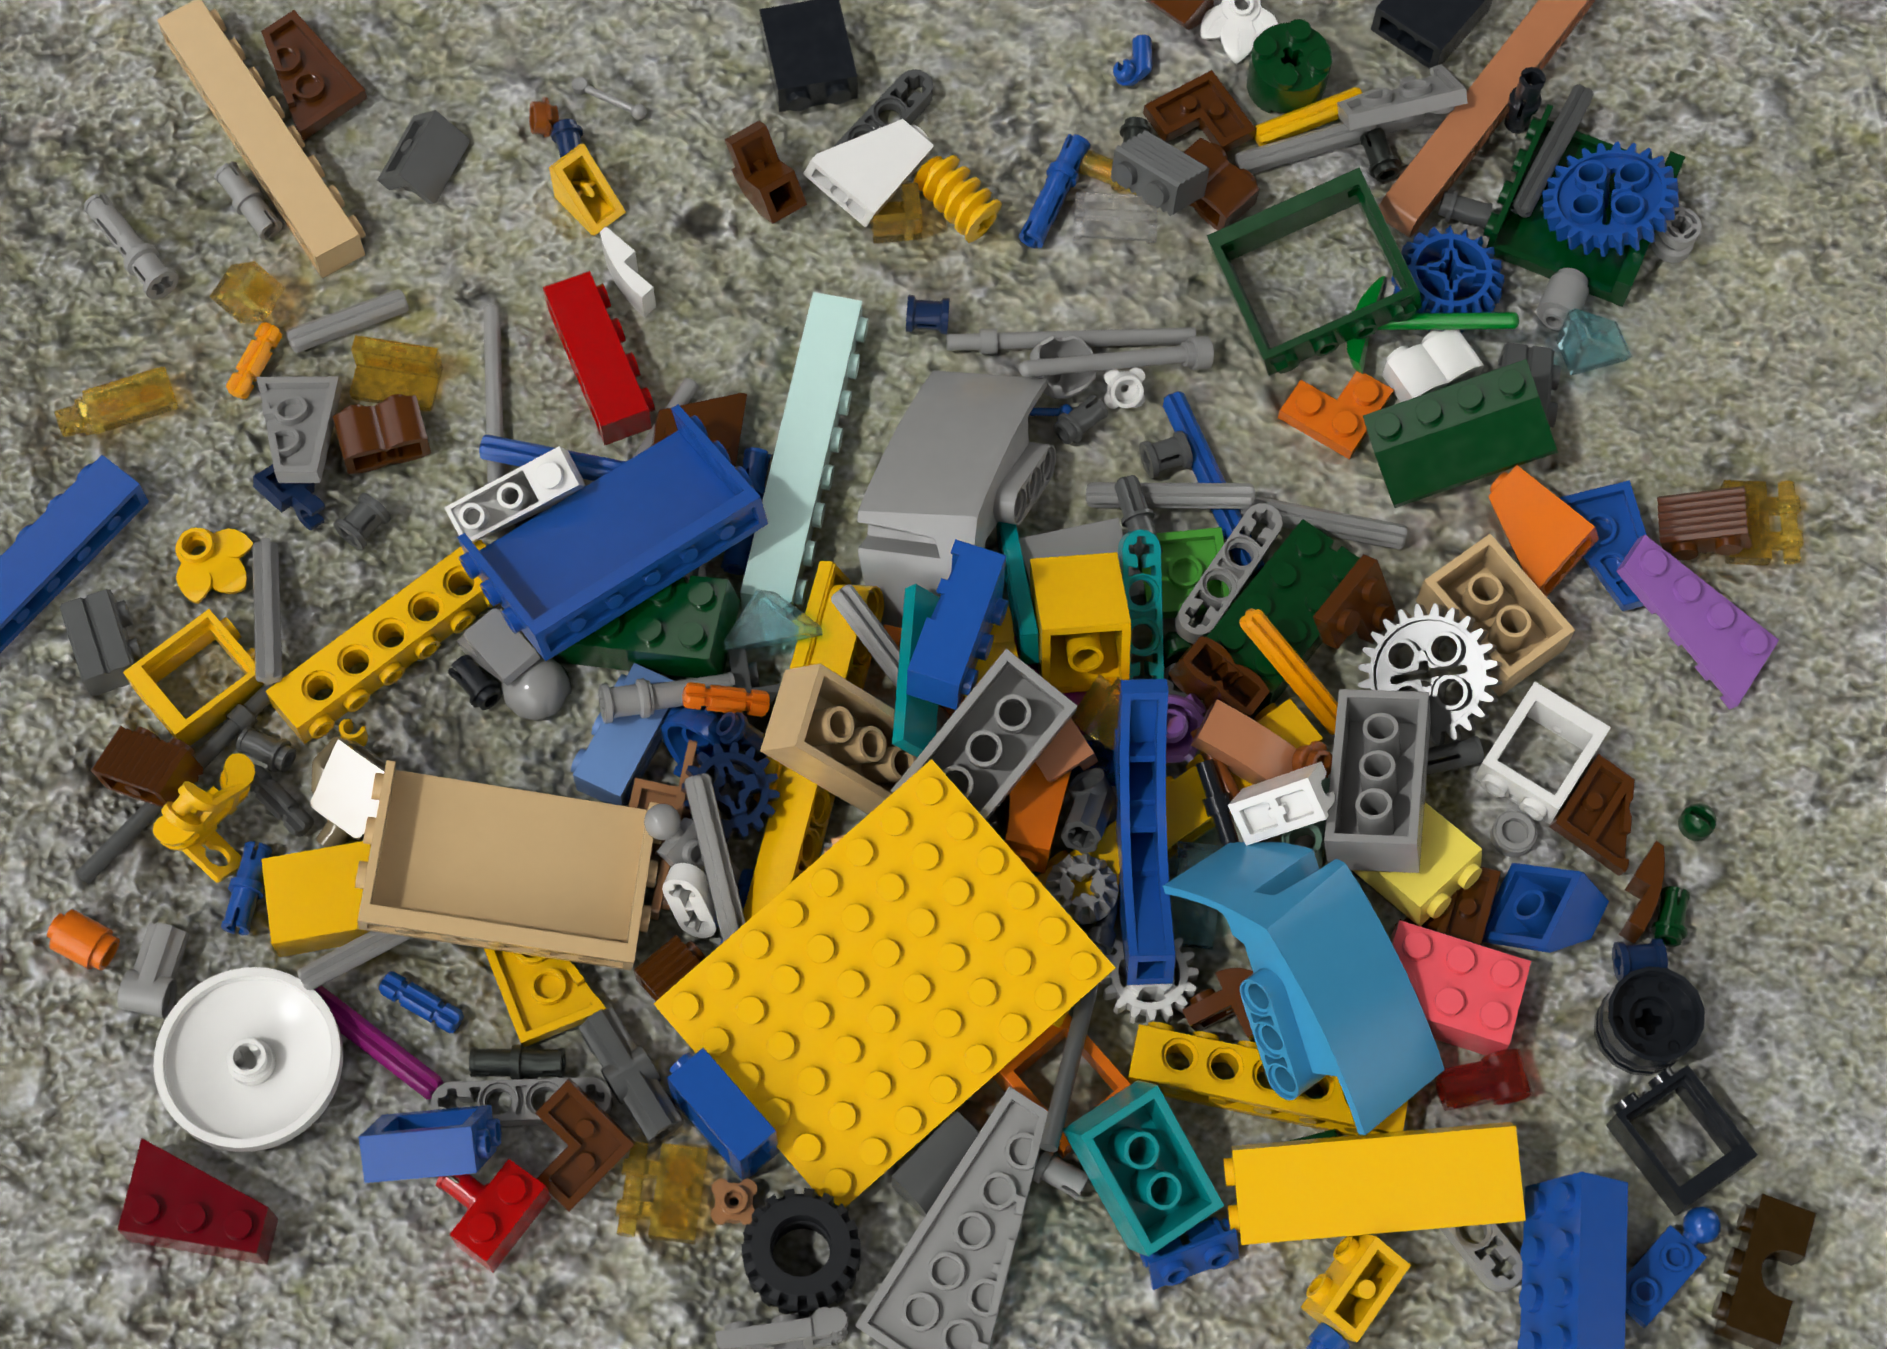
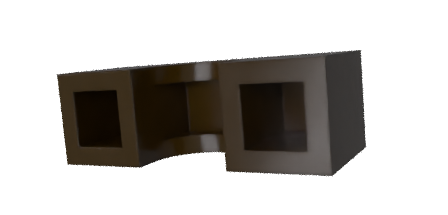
M1763 1193L1752 1201L1750 1205L1746 1203L1743 1205L1736 1224V1230L1742 1232L1738 1248H1731L1724 1267V1273L1730 1275L1725 1292L1720 1291L1712 1309V1318L1718 1319L1714 1334L1754 1349H1776L1781 1346L1793 1301L1778 1296L1767 1288L1762 1278V1265L1764 1260H1776L1793 1266L1803 1259L1817 1213Z

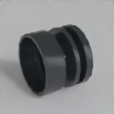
M1648 966L1631 971L1602 999L1595 1014L1594 1035L1601 1053L1613 1066L1629 1074L1651 1076L1674 1065L1697 1044L1704 1029L1705 1008L1698 991L1684 976L1668 968ZM1640 1018L1643 1019L1645 1025H1652L1653 1027L1647 1035L1643 1027H1636L1635 1023Z

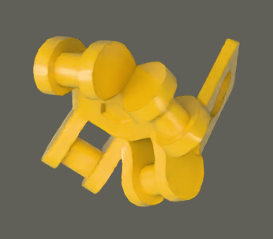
M241 753L232 754L226 759L224 770L219 780L222 790L219 791L212 786L206 792L195 784L185 781L178 789L179 797L174 802L168 801L161 809L163 816L159 817L153 825V833L162 845L170 850H182L217 883L237 872L242 858L215 831L217 825L228 814L232 815L237 810L236 807L249 794L255 775V768L250 758ZM205 844L209 849L221 852L226 857L228 864L226 866H218L210 862L206 857V849L203 845Z

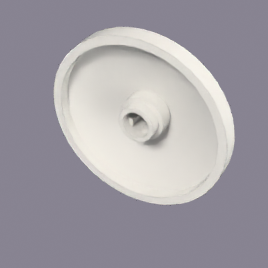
M245 967L219 973L199 983L187 992L170 1011L162 1025L155 1046L154 1078L161 1101L169 1114L195 1139L206 1145L226 1151L254 1152L279 1146L300 1135L328 1107L336 1092L342 1073V1037L335 1017L325 1001L314 989H305L299 978L270 968Z

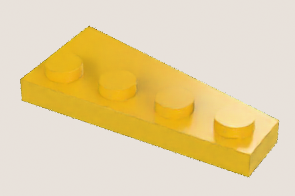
M484 948L519 1041L524 1047L583 1024L592 1014L601 1009H607L598 996L596 997L575 965L570 961Z

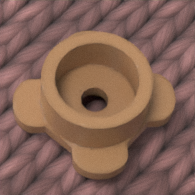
M723 1178L716 1180L711 1187V1191L715 1196V1207L710 1213L713 1222L718 1225H724L726 1222L750 1225L752 1222L751 1215L755 1211L753 1208V1197L758 1191L756 1183L751 1179H744L740 1183H729ZM732 1198L738 1199L739 1203L736 1206L730 1205Z

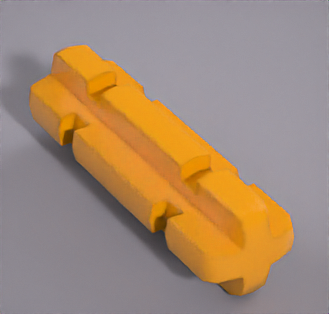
M267 322L259 325L254 334L257 339L250 341L236 366L238 372L232 373L226 384L228 393L242 400L249 397L254 388V385L251 383L257 381L256 377H260L273 354L270 352V349H275L282 338L280 329L275 325Z

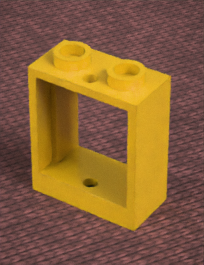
M210 609L206 610L123 672L132 689L173 738L179 739L189 746L226 720V715L238 703L244 705L264 685L263 682L257 681L255 677V649L251 647L245 651L237 642L242 636L227 617L219 621ZM216 640L245 675L185 719L156 683Z

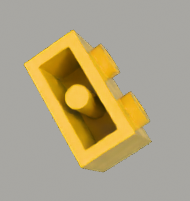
M1368 1234L1347 1236L1337 1245L1333 1253L1334 1261L1325 1273L1318 1275L1311 1282L1306 1292L1307 1299L1300 1307L1318 1323L1323 1322L1344 1339L1353 1342L1360 1340L1411 1266L1377 1236Z

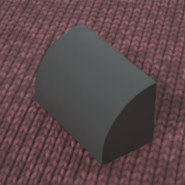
M956 1110L892 1175L891 1187L925 1217L979 1132Z

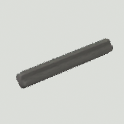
M1582 84L1573 87L1512 201L1510 208L1514 214H1518L1522 218L1531 216L1543 190L1547 186L1548 178L1555 171V167L1558 165L1591 103L1594 93L1590 88H1585Z

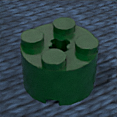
M1295 19L1290 23L1276 24L1264 30L1253 42L1247 72L1246 87L1252 101L1265 112L1271 113V110L1284 114L1320 101L1325 92L1332 65V53L1329 44L1319 32L1311 28V25L1303 19Z

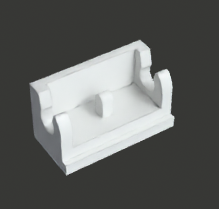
M1322 761L1242 788L1228 804V807L1246 846L1328 818L1327 811L1334 804L1335 795L1334 792L1325 794L1321 782L1325 779L1327 772Z

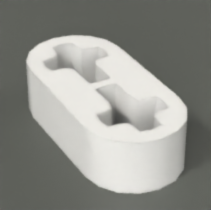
M674 864L668 872L662 890L678 925L691 936L698 938L711 937L715 934L718 921L707 876L701 869L692 864Z

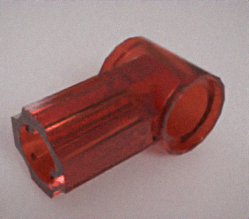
M1518 1048L1491 1053L1484 1056L1478 1062L1445 1068L1443 1072L1435 1077L1437 1096L1444 1111L1487 1102H1493V1105H1506L1519 1102L1533 1095L1521 1050Z

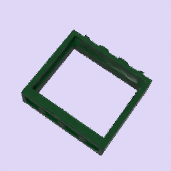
M1360 167L1207 235L1213 256L1268 376L1276 372L1281 374L1290 372L1298 367L1303 360L1315 355H1328L1335 351L1340 344L1353 338L1364 339L1376 332L1378 327L1392 321L1402 322L1416 313V310L1422 308L1419 289ZM1359 204L1400 291L1270 348L1231 260Z

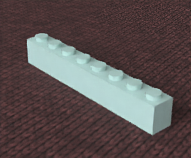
M817 292L812 294L762 500L768 524L754 533L740 591L742 610L793 619L796 604L802 606L804 604L808 580L802 579L805 566H813L817 542L811 541L814 527L820 529L822 527L826 507L825 503L820 502L823 490L830 491L834 465H829L832 452L839 453L843 428L838 427L840 415H848L852 391L846 390L849 378L856 379L860 354H855L857 342H865L869 318L862 317V301Z

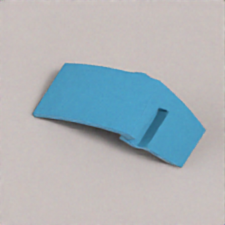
M1245 842L1228 843L1163 885L1165 894L1195 901L1221 912L1227 919L1232 935L1244 944L1254 974L1241 983L1240 995L1267 1079L1272 1089L1280 1097L1286 1100H1294L1326 1075L1337 1076L1352 1113L1358 1134L1366 1135L1445 1070L1432 1031L1406 970L1373 907L1346 863L1335 859L1319 869L1314 851L1308 847L1283 842H1256L1246 846Z

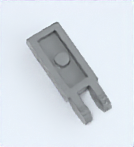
M832 1306V1308L820 1307L811 1318L800 1319V1316L797 1314H785L771 1320L772 1323L755 1326L750 1321H737L727 1324L724 1327L725 1330L715 1331L717 1349H813L832 1346V1343L837 1345L839 1342L842 1343V1340H846L847 1330H849L847 1322L849 1317H847V1312H844L843 1308L840 1309L838 1306Z

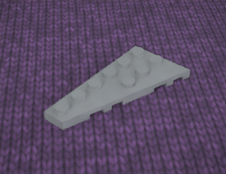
M1009 1086L856 1322L855 1326L888 1349L990 1348L1040 1152V1142L1048 1114L1047 1110Z

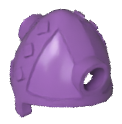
M1190 693L1185 698L1176 694H1168L1166 763L1183 761L1189 763L1194 759L1198 749L1191 746L1193 738L1190 732L1200 727L1206 708L1194 693Z

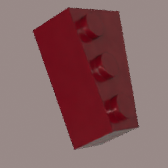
M141 1138L117 1231L129 1242L267 1265L278 1223V1218L270 1208Z

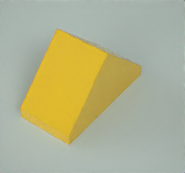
M579 144L549 167L554 197L591 235H597L605 226H609L626 213L585 144Z

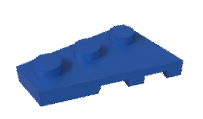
M1630 480L1559 497L1595 526L1599 540L1583 556V559L1622 611L1643 607L1642 602L1616 572L1636 540L1643 535H1647Z

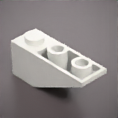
M558 446L444 508L458 535L460 536L465 533L474 543L549 509L584 488L586 484L568 450Z

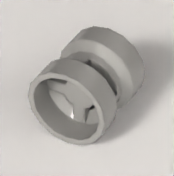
M1674 208L1675 219L1666 220L1667 231H1655L1654 233L1655 242L1651 243L1652 250L1658 258L1665 262L1679 263L1686 260L1701 233L1702 225L1700 218L1688 208Z

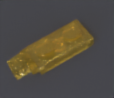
M161 366L83 390V396L74 400L75 405L54 411L63 437L80 433H85V435L103 433L179 409L166 368Z

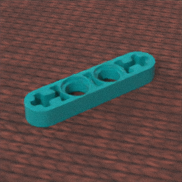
M1133 530L1123 535L1118 545V559L1131 620V631L1136 625L1145 624L1152 631L1153 637L1150 645L1144 649H1138L1131 643L1129 680H1132L1133 676L1140 675V662H1131V654L1137 656L1153 654V662L1144 661V672L1146 675H1151L1153 679H1164L1160 542L1148 530ZM1137 537H1141L1142 544L1149 545V553H1145L1141 557L1142 568L1151 567V575L1144 573L1129 575V567L1138 568L1137 555L1129 553V545L1136 544ZM1138 580L1148 583L1152 592L1150 600L1141 606L1133 603L1129 596L1131 585Z

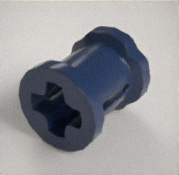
M908 295L906 332L912 333L914 329L939 330L941 334H947L950 298H943L942 301L917 300L915 295Z
M1652 938L1648 944L1625 945L1623 941L1614 942L1612 962L1618 982L1631 971L1644 967L1668 968L1667 951L1661 938Z

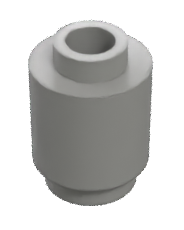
M1562 268L1557 274L1551 276L1537 307V316L1549 329L1556 331L1567 330L1576 325L1589 294V282L1582 272L1573 268Z

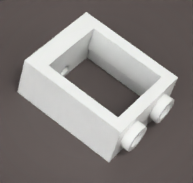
M1534 682L1483 760L1474 778L1480 781L1482 787L1490 794L1497 797H1506L1519 805L1520 810L1531 819L1543 820L1551 824L1611 727L1537 682ZM1526 716L1583 750L1555 795L1498 761Z

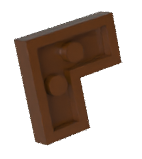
M1212 70L1144 105L1143 115L1165 142H1169L1199 126L1211 143L1218 144L1227 153L1255 137L1256 128Z
M1363 554L1313 616L1324 644L1338 649L1345 639L1355 631L1359 639L1373 644L1375 640L1371 636L1372 631L1381 634L1386 630L1383 620L1385 618L1394 620L1397 611L1378 560Z
M570 1077L535 1112L568 1145L536 1179L546 1185L548 1192L570 1212L636 1143Z

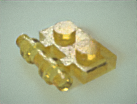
M1724 480L1720 489L1745 486L1750 504L1753 546L1749 549L1742 548V551L1735 555H1725V564L1768 565L1772 560V550L1783 551V561L1785 564L1801 562L1800 548L1804 546L1803 531L1798 528L1797 514L1801 512V499L1796 495L1795 483L1789 480L1781 481L1777 485L1778 497H1767L1766 481ZM1769 516H1780V532L1770 531Z
M635 1141V1145L629 1151V1157L623 1160L621 1174L625 1176L622 1199L617 1200L615 1216L619 1217L616 1234L623 1237H635L637 1220L644 1219L650 1220L649 1239L696 1244L709 1150L707 1148L662 1143L659 1161L647 1160L649 1144ZM647 1178L656 1179L653 1203L640 1201L643 1181Z

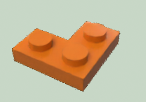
M1356 371L1336 400L1305 381L1300 380L1280 409L1278 419L1350 460L1368 433L1363 416L1384 409L1391 399L1394 389L1364 372L1361 374Z

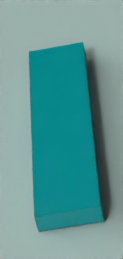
M998 522L996 525L999 553L1006 555L1004 579L1020 660L1026 665L1039 663L1038 629L1016 524Z
M918 584L905 588L892 736L893 745L915 757H918L935 737L938 704L906 694L907 669L926 618H931L940 598Z

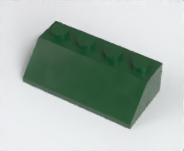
M1527 359L1363 416L1375 457L1394 508L1514 468L1516 465L1520 466L1558 453Z

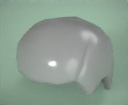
M1053 335L1042 340L1039 345L1034 347L1030 353V360L1093 354V351L1076 335L1064 338H1056ZM1096 371L1032 378L1047 379V387L1043 392L1054 399H1066L1087 389L1095 380Z
M539 655L540 659L508 686L502 683L505 705L520 718L536 721L555 715L561 710L566 697L572 692L567 670L553 658L545 662L541 655Z

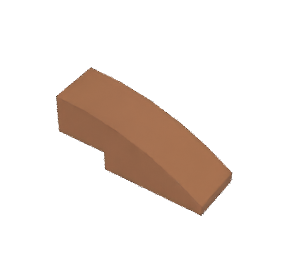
M1218 699L1209 707L1191 743V746L1228 765V769L1232 774L1253 785L1292 772V758L1297 750L1263 725Z

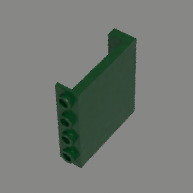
M1547 104L1542 118L1534 116L1525 136V140L1531 141L1528 150L1520 148L1511 168L1512 172L1517 173L1514 182L1506 180L1497 200L1498 204L1503 205L1500 214L1492 212L1483 232L1484 236L1489 237L1486 248L1494 247V257L1549 279L1562 268L1579 270L1588 279L1590 295L1623 307L1650 242L1643 238L1639 240L1640 250L1638 251L1633 249L1630 244L1625 245L1623 255L1620 256L1615 248H1609L1606 256L1601 257L1600 248L1596 247L1588 255H1584L1583 244L1571 250L1569 249L1568 239L1558 242L1556 231H1549L1547 219L1544 218L1543 195H1541L1531 216L1522 218L1511 211L1512 201L1555 123L1548 120L1553 106ZM1575 131L1557 166L1568 168L1567 157L1569 155L1578 160L1581 159L1582 148H1586L1593 154L1597 152L1599 143L1604 145L1606 151L1612 150L1613 144ZM1670 151L1665 161V167L1672 166L1674 178H1677L1685 156ZM1555 171L1553 172L1551 177H1556ZM1612 173L1610 176V201L1608 208H1606L1607 220L1605 225H1608L1611 221V195L1615 189L1614 176L1616 173Z

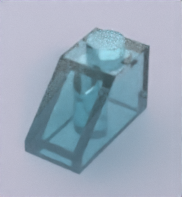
M1178 841L1173 879L1222 848V845ZM1171 895L1174 940L1181 937L1183 939L1182 947L1212 950L1218 910L1195 901Z

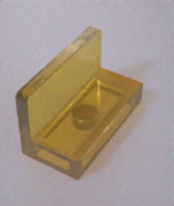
M355 335L351 351L356 363V369L349 392L353 400L379 404L391 395L403 394L406 396H416L420 410H433L443 371L438 348Z

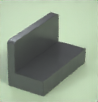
M436 110L414 115L377 181L388 190L407 186L425 202L434 204L442 194L470 140Z

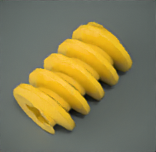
M951 155L945 159L941 156L933 157L924 163L916 173L914 186L919 191H923V196L929 202H933L934 207L940 213H944V218L950 224H955L957 232L965 235V240L968 243L976 241L995 222L1002 203L998 199L987 203L992 192L988 188H983L977 192L981 181L977 177L968 179L970 169L967 166H961L957 169L960 159L956 155Z

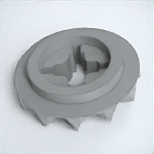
M1089 853L1076 856L1068 854L1065 859L1053 865L1046 881V889L1077 924H1091L1103 919L1111 912L1117 901L1118 885L1116 874L1107 866L1105 860L1091 857ZM1092 875L1090 890L1094 893V896L1082 893L1071 901L1075 887L1071 879L1082 882L1085 878L1088 879Z

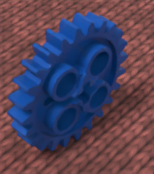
M1615 142L1612 150L1607 151L1604 145L1599 143L1597 152L1593 154L1586 148H1582L1581 159L1578 160L1569 155L1567 157L1568 168L1563 166L1555 167L1556 177L1548 178V189L1542 192L1544 218L1547 219L1549 231H1556L1557 241L1560 242L1568 239L1569 249L1571 250L1583 244L1584 255H1588L1594 247L1600 248L1601 257L1606 256L1609 248H1615L1619 256L1623 255L1624 246L1629 244L1638 251L1640 250L1639 240L1642 238L1651 243L1655 242L1654 230L1666 232V220H1674V208L1679 207L1678 180L1674 178L1673 167H1665L1663 156L1653 159L1651 148H1647L1638 154L1636 143L1631 144L1627 150H1621L1620 142ZM1612 173H1616L1614 176L1615 189L1611 195V221L1608 225H1605L1607 220L1606 208H1608L1610 201V176Z

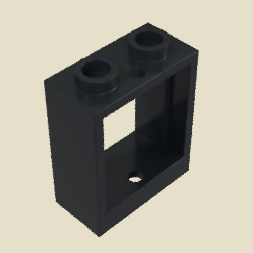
M1686 1065L1676 1073L1670 1067L1659 1073L1648 1082L1652 1090L1640 1098L1635 1092L1627 1095L1612 1107L1616 1115L1606 1124L1607 1128L1674 1216L1734 1175L1758 1156L1689 1065ZM1674 1092L1677 1093L1724 1154L1723 1157L1680 1187L1630 1123Z

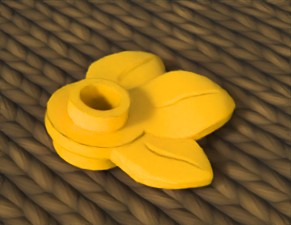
M190 528L180 535L175 547L176 556L181 563L176 574V581L184 596L189 601L199 604L211 588L225 594H236L244 591L247 587V573L239 558L245 556L252 549L253 542L241 531L230 528L214 533L203 528ZM197 546L206 547L205 551L201 554H191L192 550Z

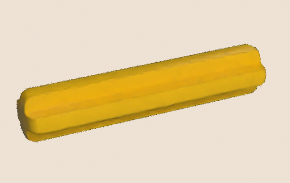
M1353 87L1255 126L1256 133L1254 139L1258 146H1263L1339 119L1337 103L1362 94V91L1359 87Z

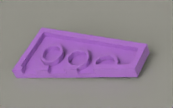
M1643 535L1636 540L1616 572L1651 614H1657L1669 628L1667 634L1677 646L1683 645L1697 663L1695 668L1706 681L1710 679L1723 694L1720 699L1728 709L1737 707L1779 639L1647 535Z

